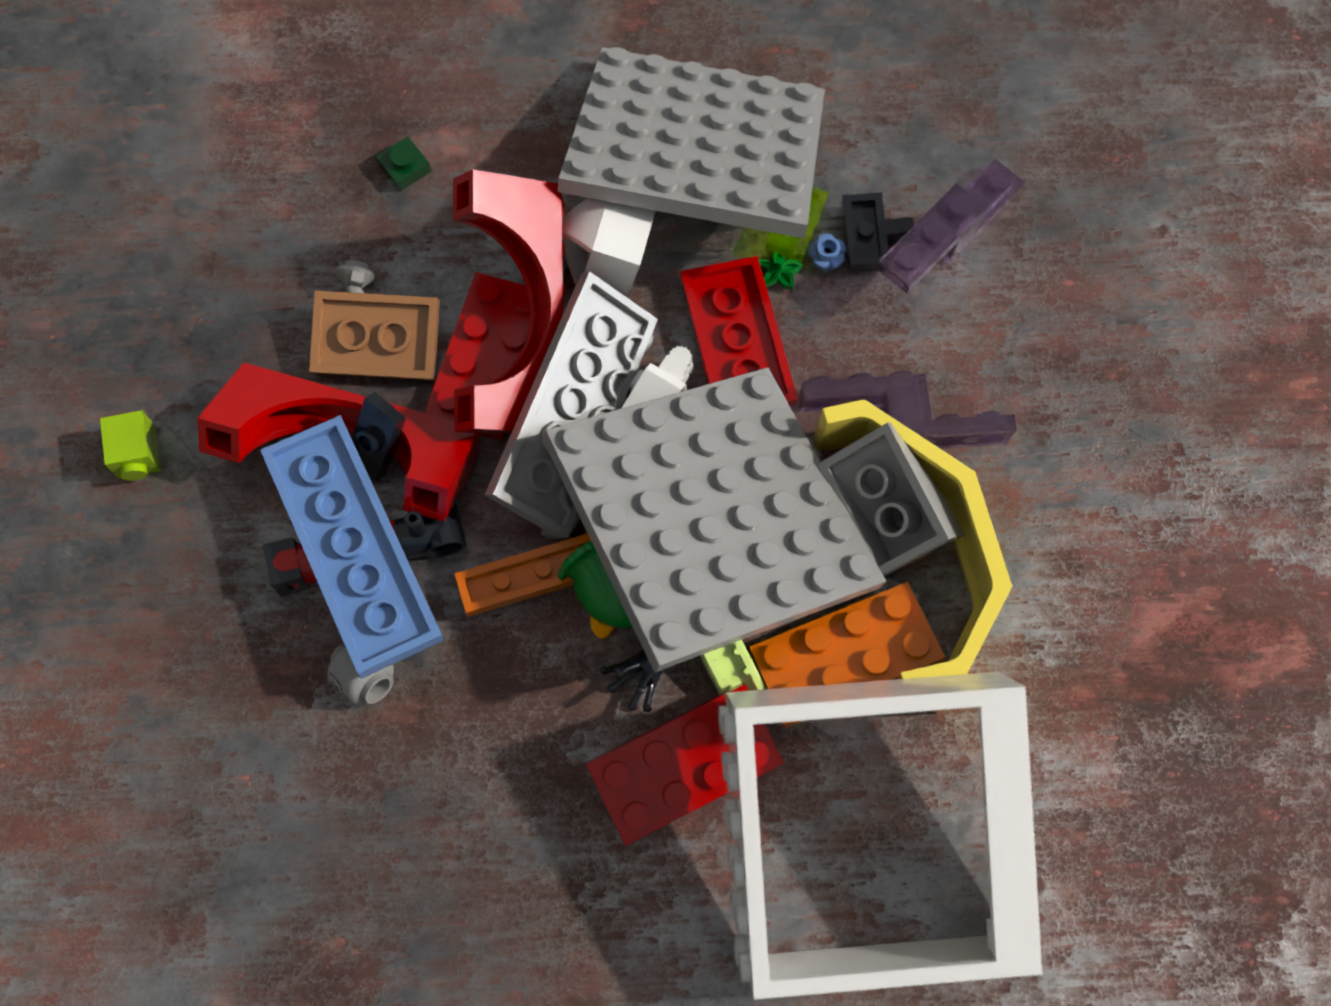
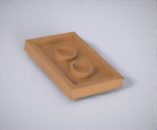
M314 290L309 372L317 375L435 381L440 300L437 297Z

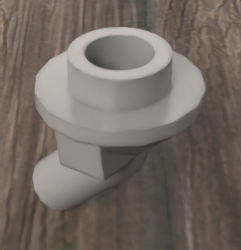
M348 260L344 262V265L335 268V275L343 283L344 291L364 293L362 288L375 280V273L368 269L369 266L361 261Z

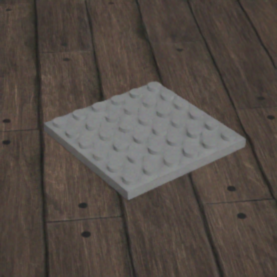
M602 47L559 175L557 192L805 239L825 89L816 88L809 83L795 84L779 81L772 76L758 77L742 74L735 69L721 70L705 67L700 63L692 61L684 63L668 60L656 54L647 56L631 53L619 47Z
M769 368L545 430L542 440L654 672L877 590L886 582L847 509L837 497L830 484L822 476L817 466L820 460Z

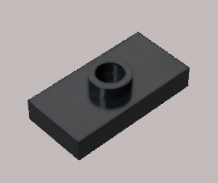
M376 392L365 397L352 436V441L367 474L375 481L386 475L406 420L403 414Z

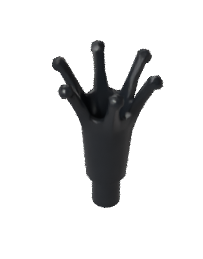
M644 649L623 662L600 668V672L603 675L612 672L616 675L624 674L616 682L608 685L607 689L610 693H613L632 678L639 681L636 692L628 705L631 711L637 709V703L648 687L643 710L648 713L652 710V696L659 678L665 669L654 672Z

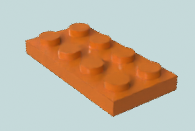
M908 581L749 647L766 689L900 679L899 674L901 672L943 663L946 659ZM803 721L781 723L783 728L786 729Z

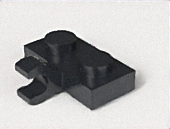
M882 192L842 196V213L849 273L888 270L890 265L888 242L896 246L912 244L911 235L915 232L913 218L903 217L885 220Z

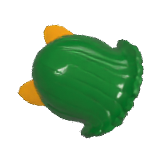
M592 541L586 542L564 560L561 568L558 570V579L563 581L569 577L573 580L576 597L590 615L593 633L600 639H603L611 633L614 627L631 629L633 626Z

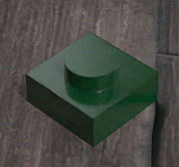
M408 136L376 155L378 165L399 191L432 172L430 163Z

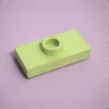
M742 640L700 655L718 694L741 683H745L749 691L766 689Z

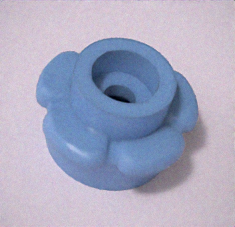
M821 234L817 236L816 241H811L808 246V255L810 256L811 263L820 271H833L845 261L846 245L841 239L834 238L832 234ZM829 249L831 253H825L824 250Z

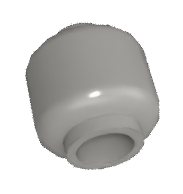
M344 643L338 646L332 653L327 677L331 685L349 702L355 705L374 704L382 700L391 690L394 681L393 664L361 679L355 670Z

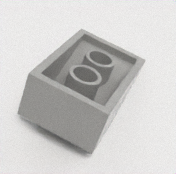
M890 422L817 464L822 476L830 484L850 514L883 576L894 574L965 536L945 497Z

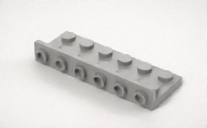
M590 271L581 274L485 493L486 497L542 528L541 535L547 539L568 538L579 522V514L542 440L545 430L621 409L630 389V384L639 371L638 367L644 352L649 349L653 342L652 333L658 321L653 315Z

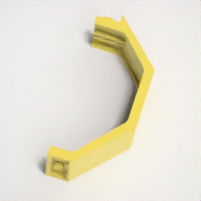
M865 399L823 408L813 437L817 453L845 448L887 422H890L948 502L965 535L953 541L972 600V612L947 662L901 672L899 675L900 679L967 674L1013 587L976 472Z

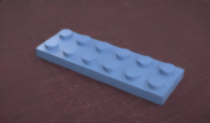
M341 415L261 449L262 456L358 676L361 679L444 641Z

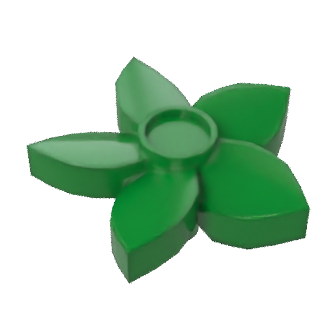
M780 248L773 253L772 261L766 259L759 260L761 270L766 272L764 276L766 287H770L778 281L782 288L793 290V276L801 270L803 265L801 262L795 259L786 260L785 254Z

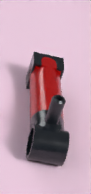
M455 503L445 521L423 516L417 511H409L403 518L390 520L407 560L422 556L432 558L445 557L456 554L467 546L458 505ZM289 538L263 545L270 584L280 596L310 590L309 584L317 582L300 542L297 543L294 538Z

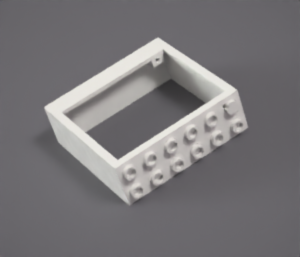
M999 672L725 692L726 706H718L720 734H724L725 744H729V752L721 753L723 780L727 781L728 792H732V798L724 799L726 825L730 827L731 839L735 840V844L727 846L730 874L733 873L734 887H738V890L730 892L733 920H736L737 933L741 935L733 938L736 966H739L741 983L749 982L754 1000L1042 975L1026 688L1024 685ZM978 707L991 919H986L987 935L768 954L753 724Z

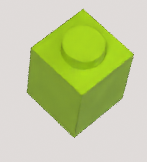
M143 410L100 418L105 466L118 479L135 481L147 477L148 473L161 471L156 426Z

